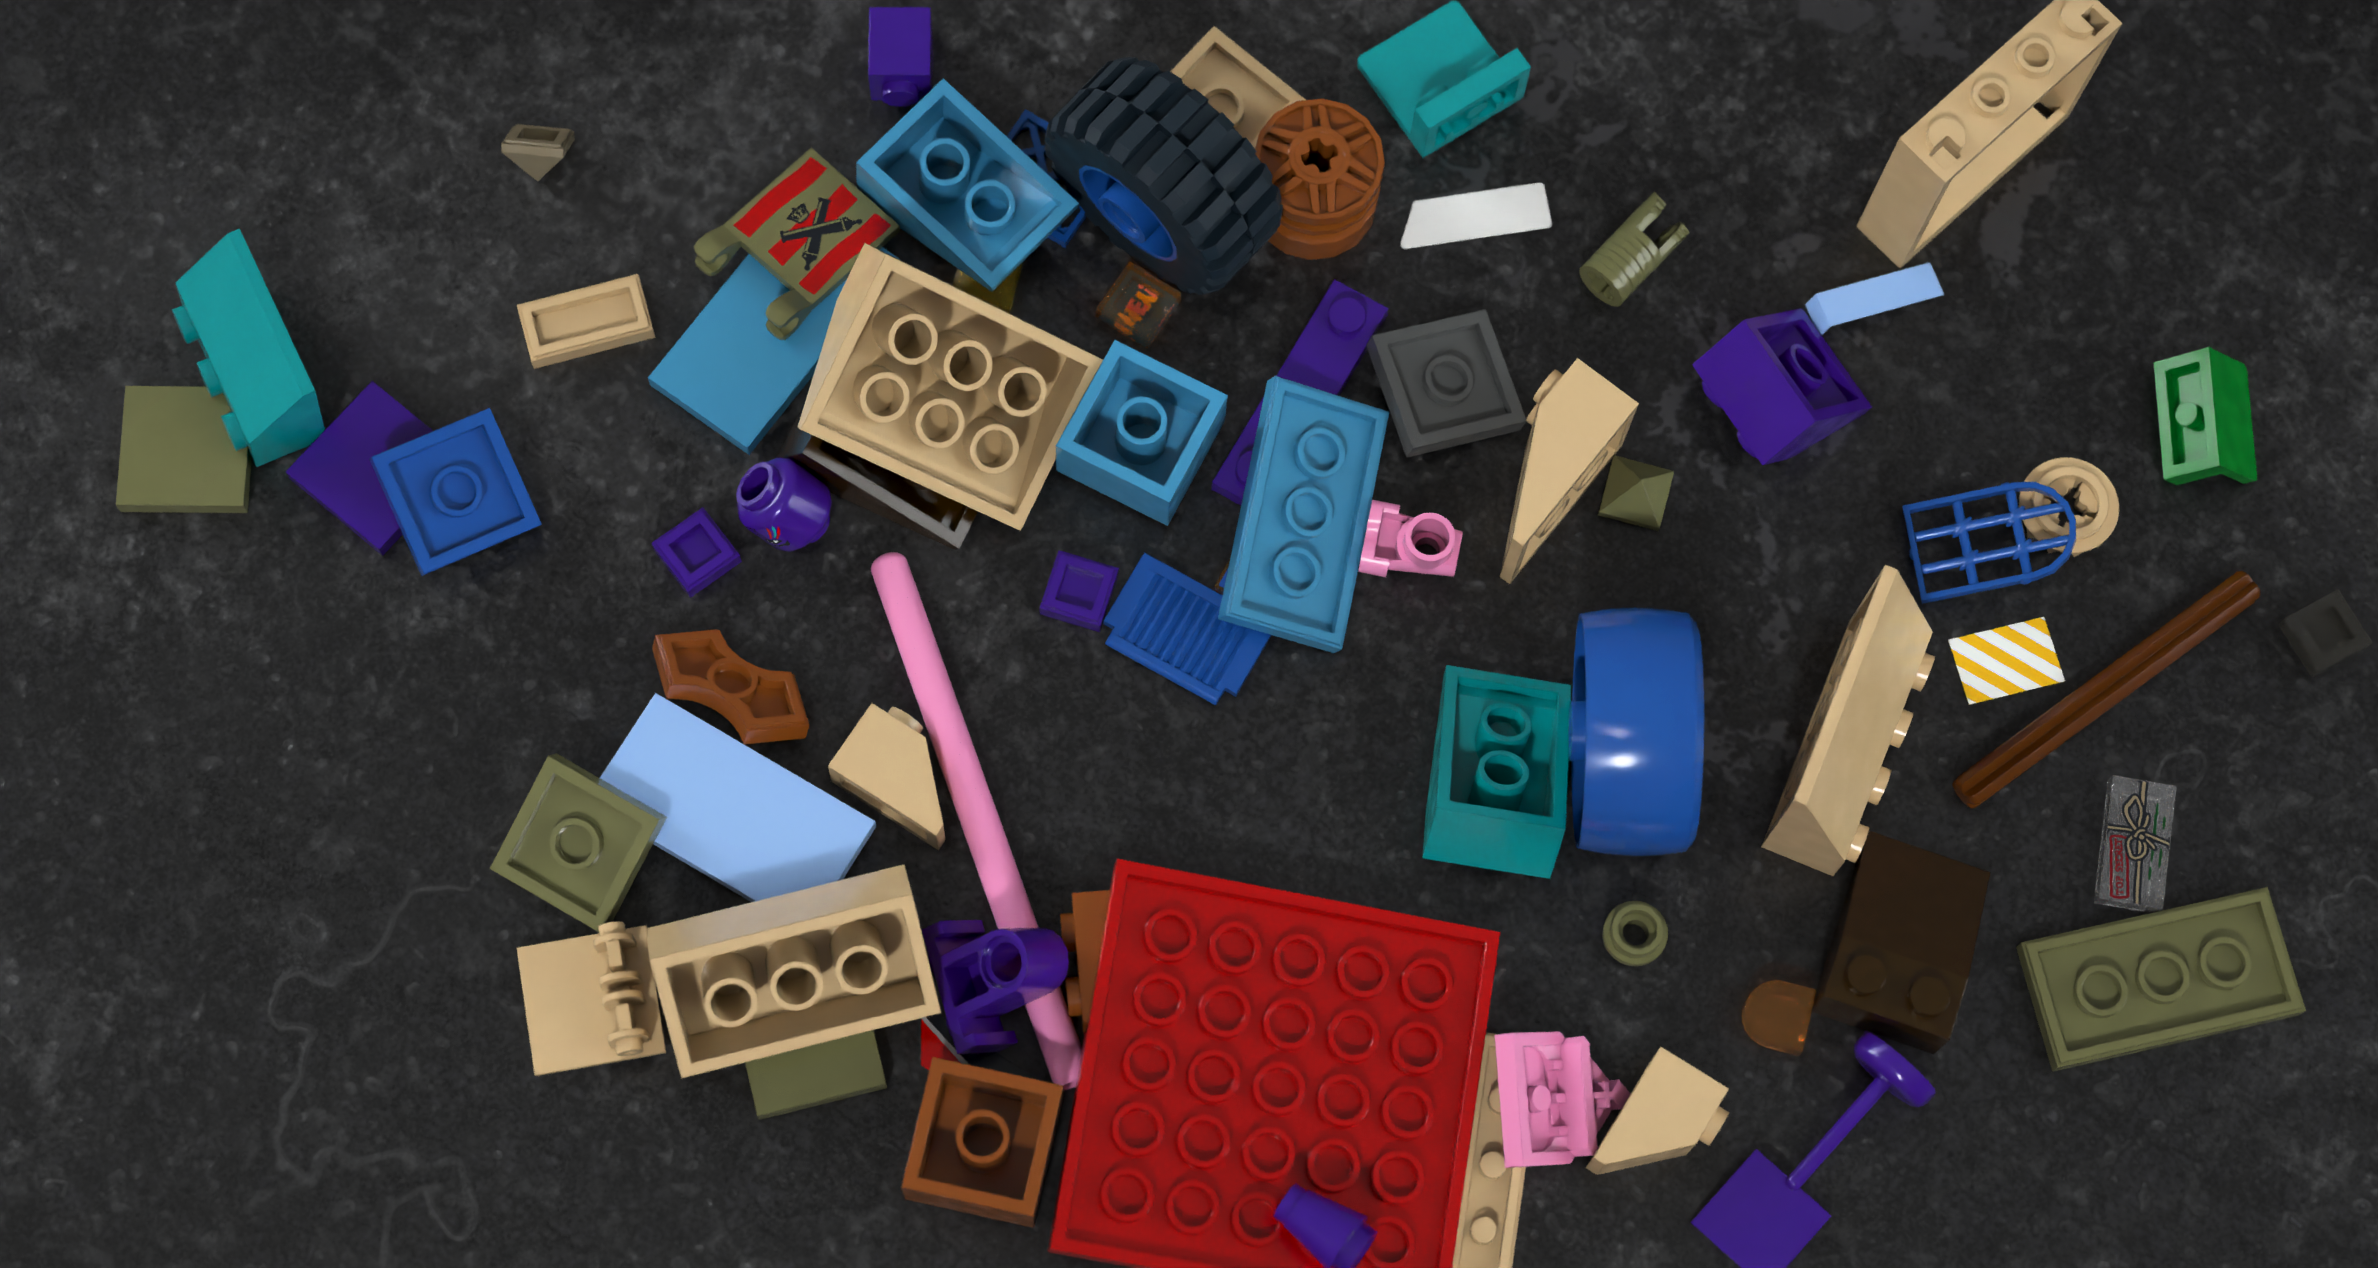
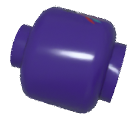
M778 457L766 462L757 463L745 473L738 485L736 497L739 520L749 531L778 550L791 552L803 548L807 544L821 538L829 526L832 505L830 489L821 479L792 459Z

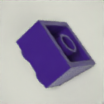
M1802 308L1744 319L1692 364L1703 380L1702 387L1707 397L1716 406L1725 411L1738 430L1737 437L1741 446L1747 453L1757 458L1762 466L1796 456L1864 415L1872 408Z

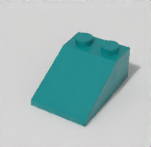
M1446 665L1426 804L1423 859L1550 879L1566 830L1571 685Z

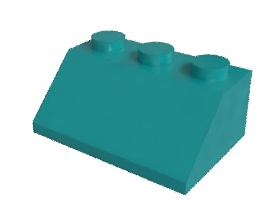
M240 229L227 233L175 283L182 305L172 309V312L186 344L198 340L206 359L196 362L211 398L223 393L231 409V412L222 415L221 419L235 451L248 447L255 466L258 467L310 446L325 431L316 391Z

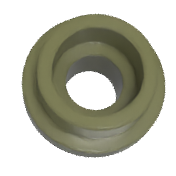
M1628 901L1616 906L1608 914L1603 925L1602 937L1605 948L1615 960L1628 966H1643L1653 962L1663 952L1668 940V928L1664 917L1655 907L1641 901ZM1628 925L1641 927L1646 936L1645 942L1641 945L1628 943L1623 936V928Z

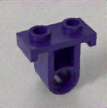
M982 920L938 921L922 929L928 951L929 965L935 975L946 1013L947 1028L953 1038L957 1054L1000 1052L1018 1043L1015 1031H1003L999 1016L1045 996L1061 986L1067 975L1069 958L1064 941L1056 932L1046 928L999 929L976 938V936L985 933Z

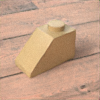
M871 703L829 763L828 769L831 781L939 850L946 839L926 737L920 734L923 726L899 708L891 707L887 713Z
M1660 1047L1644 1070L1601 1141L1597 1151L1586 1166V1169L1599 1175L1687 1155L1698 1140L1709 1146L1729 1114L1727 1110L1719 1106L1729 1088L1663 1047Z

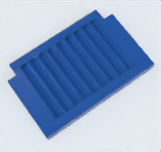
M1146 553L1142 555L1103 621L1104 625L1113 629L1105 645L1215 706L1224 692L1235 697L1238 695L1272 635L1219 620L1218 615L1223 595Z

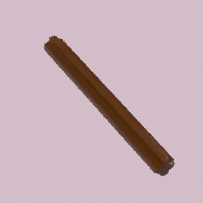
M2237 571L1960 774L1952 784L1957 796L1969 808H1976L2252 605L2261 594L2258 585L2246 572Z

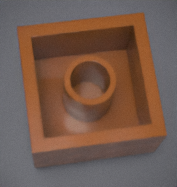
M932 1057L901 1187L904 1198L910 1201L1034 1228L1063 1105V1086Z

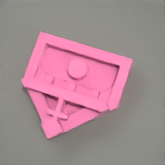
M1526 1032L1495 1035L1505 1168L1571 1164L1575 1157L1591 1156L1597 1151L1599 1147L1597 1143L1598 1132L1612 1110L1622 1109L1630 1092L1619 1079L1609 1080L1590 1057V1043L1584 1036L1565 1038L1561 1032Z

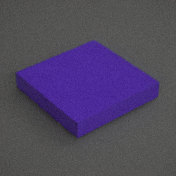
M371 381L288 468L286 474L290 480L383 556L403 534L369 459L379 453L428 434L433 430L375 382Z

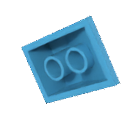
M944 78L856 162V185L864 195L893 219L902 230L991 292L1079 206V203Z

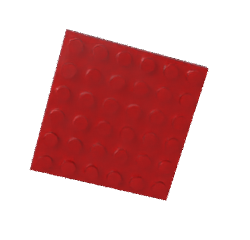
M1117 859L1113 868L1047 1252L1132 1268H1325L1283 1226L1282 1222L1273 1217L1284 1196L1296 1183L1305 1190H1310L1368 1216L1366 1224L1378 1231L1356 1268H1452L1500 932Z

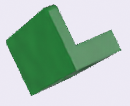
M2210 347L2154 362L2164 480L2174 485H2180L2222 474L2243 484L2256 481L2257 470L2246 365Z

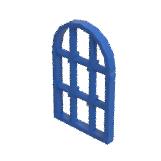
M2005 482L1999 486L1902 506L1911 547L1909 557L1914 562L1922 604L2017 584H2030L2032 581L2054 574L2069 560L2076 543V519L2068 501L2053 488L2037 482ZM2035 491L2051 497L2056 503L2025 509V506H2018L2016 492ZM2006 494L2009 513L1972 520V517L1965 519L1962 503ZM1953 506L1956 524L1914 532L1911 513ZM2065 512L2069 521V535L2032 542V538L2025 539L2022 520ZM2006 524V527H2013L2016 541L2015 546L1978 553V549L1972 551L1968 531ZM1952 535L1953 538L1959 536L1963 556L1921 565L1916 542ZM2066 545L2063 553L2051 565L2032 572L2029 553ZM2013 556V560L2019 558L2022 574L1979 583L1975 564ZM1959 567V571L1966 569L1969 585L1931 593L1926 592L1923 574Z

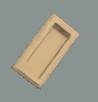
M638 274L517 305L534 369L655 338Z

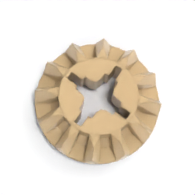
M2056 458L2037 466L2025 479L2024 482H2037L2053 488L2062 497L2068 495L2073 487L2076 488L2073 497L2076 499L2074 508L2083 514L2082 516L2074 515L2076 519V543L2071 553L2074 557L2094 548H2099L2113 532L2119 517L2118 496L2112 482L2096 466L2076 458ZM2020 491L2019 507L2025 506V509L2051 504V500H2054L2035 491ZM2059 513L2025 519L2023 523L2027 528V538H2035L2039 541L2069 535V521L2063 527L2058 525L2060 521L2058 519ZM2066 545L2050 548L2047 551L2048 553L2063 552Z

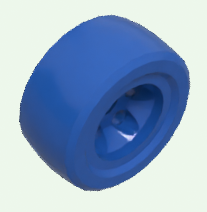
M1619 608L1579 614L1575 637L1572 701H1570L1568 729L1573 830L1575 845L1578 849L1604 854L1647 856L1686 852L1694 843L1699 824L1703 779L1704 682L1699 629L1689 613L1649 608Z

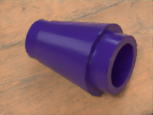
M1296 1183L1284 1196L1273 1215L1274 1218L1284 1224L1283 1226L1325 1268H1356L1378 1231L1366 1224L1368 1216L1310 1190H1305Z

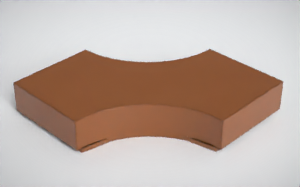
M718 629L655 635L652 650L666 699L689 700L714 709L735 727L744 745L806 738L809 721L795 675L792 672L767 670L745 661L732 651Z

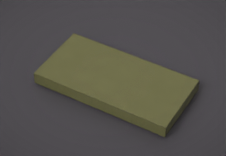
M2268 887L2025 941L2016 947L2052 1072L2299 1016L2306 1011Z

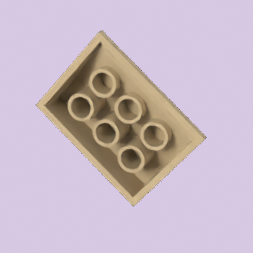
M864 243L836 301L798 428L1021 531L1056 460V444L1103 359Z
M1887 565L1883 567L1847 625L1761 846L1830 876L1835 875L1845 860L1855 863L1862 851L1869 827L1860 824V820L1867 802L1878 805L1885 791L1892 771L1882 766L1889 745L1897 748L1901 746L1913 717L1912 712L1903 709L1911 688L1921 692L1935 660V656L1925 653L1933 631L1899 571Z

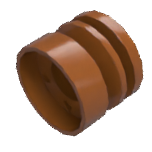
M1323 98L1296 101L1276 112L1259 132L1255 147L1256 156L1269 168L1273 175L1272 183L1279 188L1282 196L1281 204L1283 209L1280 226L1268 242L1285 254L1308 260L1336 257L1356 246L1372 227L1385 165L1381 139L1366 117L1344 103Z

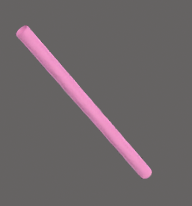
M898 552L882 554L873 561L871 573L998 930L1039 928L908 561L903 554ZM1059 986L1053 992L1027 1003L1025 1006L1053 1084L1062 1085L1063 1091L1076 1087L1082 1046L1072 1018L1068 1014V1007Z

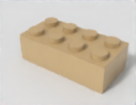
M905 864L647 928L649 960L681 1078L941 1013Z

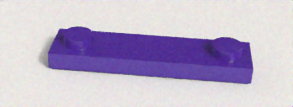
M1334 279L1276 376L1340 396L1367 351L1366 344L1372 335L1377 334L1386 319L1389 308ZM1263 399L1214 478L1211 490L1240 506L1242 504Z

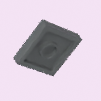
M1486 309L1372 335L1366 344L1406 458L1520 431L1527 422Z

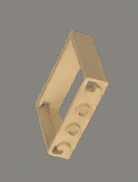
M2053 0L1899 138L1856 227L1895 265L1902 268L2069 117L2120 29L2122 22L2098 0ZM2041 102L2053 114L2046 119L2033 107L2036 103Z

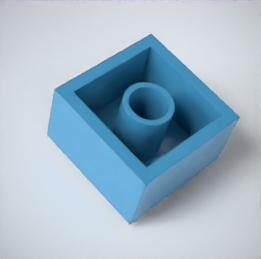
M1114 340L1056 444V471L1168 526L1225 422L1228 395Z

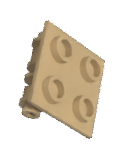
M609 922L598 926V934L517 948L535 1076L666 1053L656 982L649 960L647 925L625 929L624 922Z

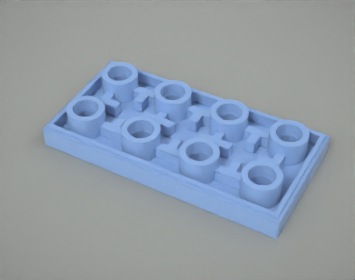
M657 693L654 694L600 777V779L667 817L653 843L655 846L750 902L843 880L876 828V822Z

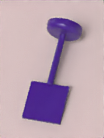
M1865 1031L1856 1041L1854 1054L1858 1062L1874 1080L1790 1175H1785L1759 1150L1755 1149L1690 1222L1740 1268H1786L1829 1220L1831 1215L1804 1192L1801 1186L1887 1090L1904 1103L1913 1107L1924 1106L1936 1094L1931 1083L1909 1061L1871 1032Z

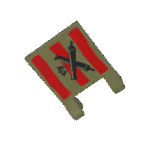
M810 148L724 225L709 231L696 242L694 247L697 255L695 264L706 275L715 276L729 263L740 247L747 251L790 290L776 298L766 309V317L769 319L766 323L767 330L777 339L786 340L799 328L810 312L848 278L864 243L880 250L900 232V226L814 149Z

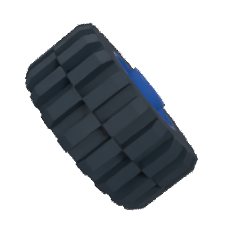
M1136 57L1108 61L1048 123L1045 135L1046 156L1052 160L1051 168L1056 177L1065 184V191L1079 203L1085 211L1084 215L1095 227L1099 226L1109 236L1108 239L1114 245L1127 252L1143 269H1149L1157 275L1158 279L1168 285L1176 284L1181 291L1187 293L1196 292L1198 295L1224 288L1277 232L1280 226L1283 209L1281 204L1282 196L1279 188L1272 183L1273 175L1269 168L1256 156V149L1247 138H1242L1234 129V124L1223 112L1219 113L1208 103V99L1196 89L1191 90L1183 84L1180 77L1172 72L1161 71L1155 63L1147 60L1138 61Z

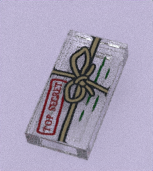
M2113 775L2108 780L2094 903L2147 913L2163 910L2177 786Z

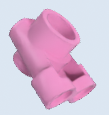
M1372 500L1358 572L1386 577L1388 570L1454 577L1463 531L1454 529L1450 521L1440 514L1423 513L1412 517L1399 513L1400 505ZM1428 544L1435 548L1437 554L1426 555L1419 552L1416 547Z

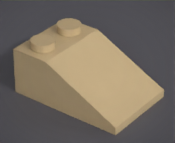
M1578 358L1564 375L1555 369L1545 379L1534 395L1533 400L1537 404L1526 420L1532 425L1525 447L1500 577L1509 584H1511L1622 447L1639 405L1638 402Z

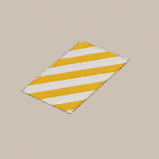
M2044 617L1948 640L1969 705L2065 682Z

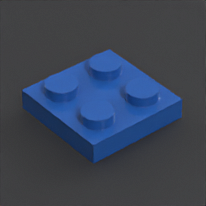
M490 408L379 453L369 459L421 576L542 525Z

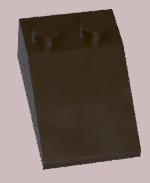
M802 408L777 458L782 457L794 460L821 479L832 494L954 550L960 549L978 511L799 429L798 423L803 411Z
M1869 831L1854 868L1810 1011L1935 1054L1950 1040L1970 974L1991 872Z

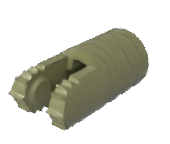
M1655 191L1580 267L1579 274L1587 288L1597 298L1610 306L1619 307L1690 233L1680 221L1675 225L1667 227L1654 242L1643 233L1647 226L1661 214L1667 205Z

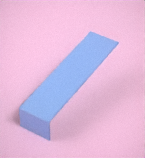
M1929 262L1817 293L1805 306L1814 326L1823 335L1831 326L1944 295Z

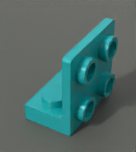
M1455 0L1360 55L1357 61V67L1422 158L1522 99L1531 70L1530 64L1518 48L1499 58L1460 3Z

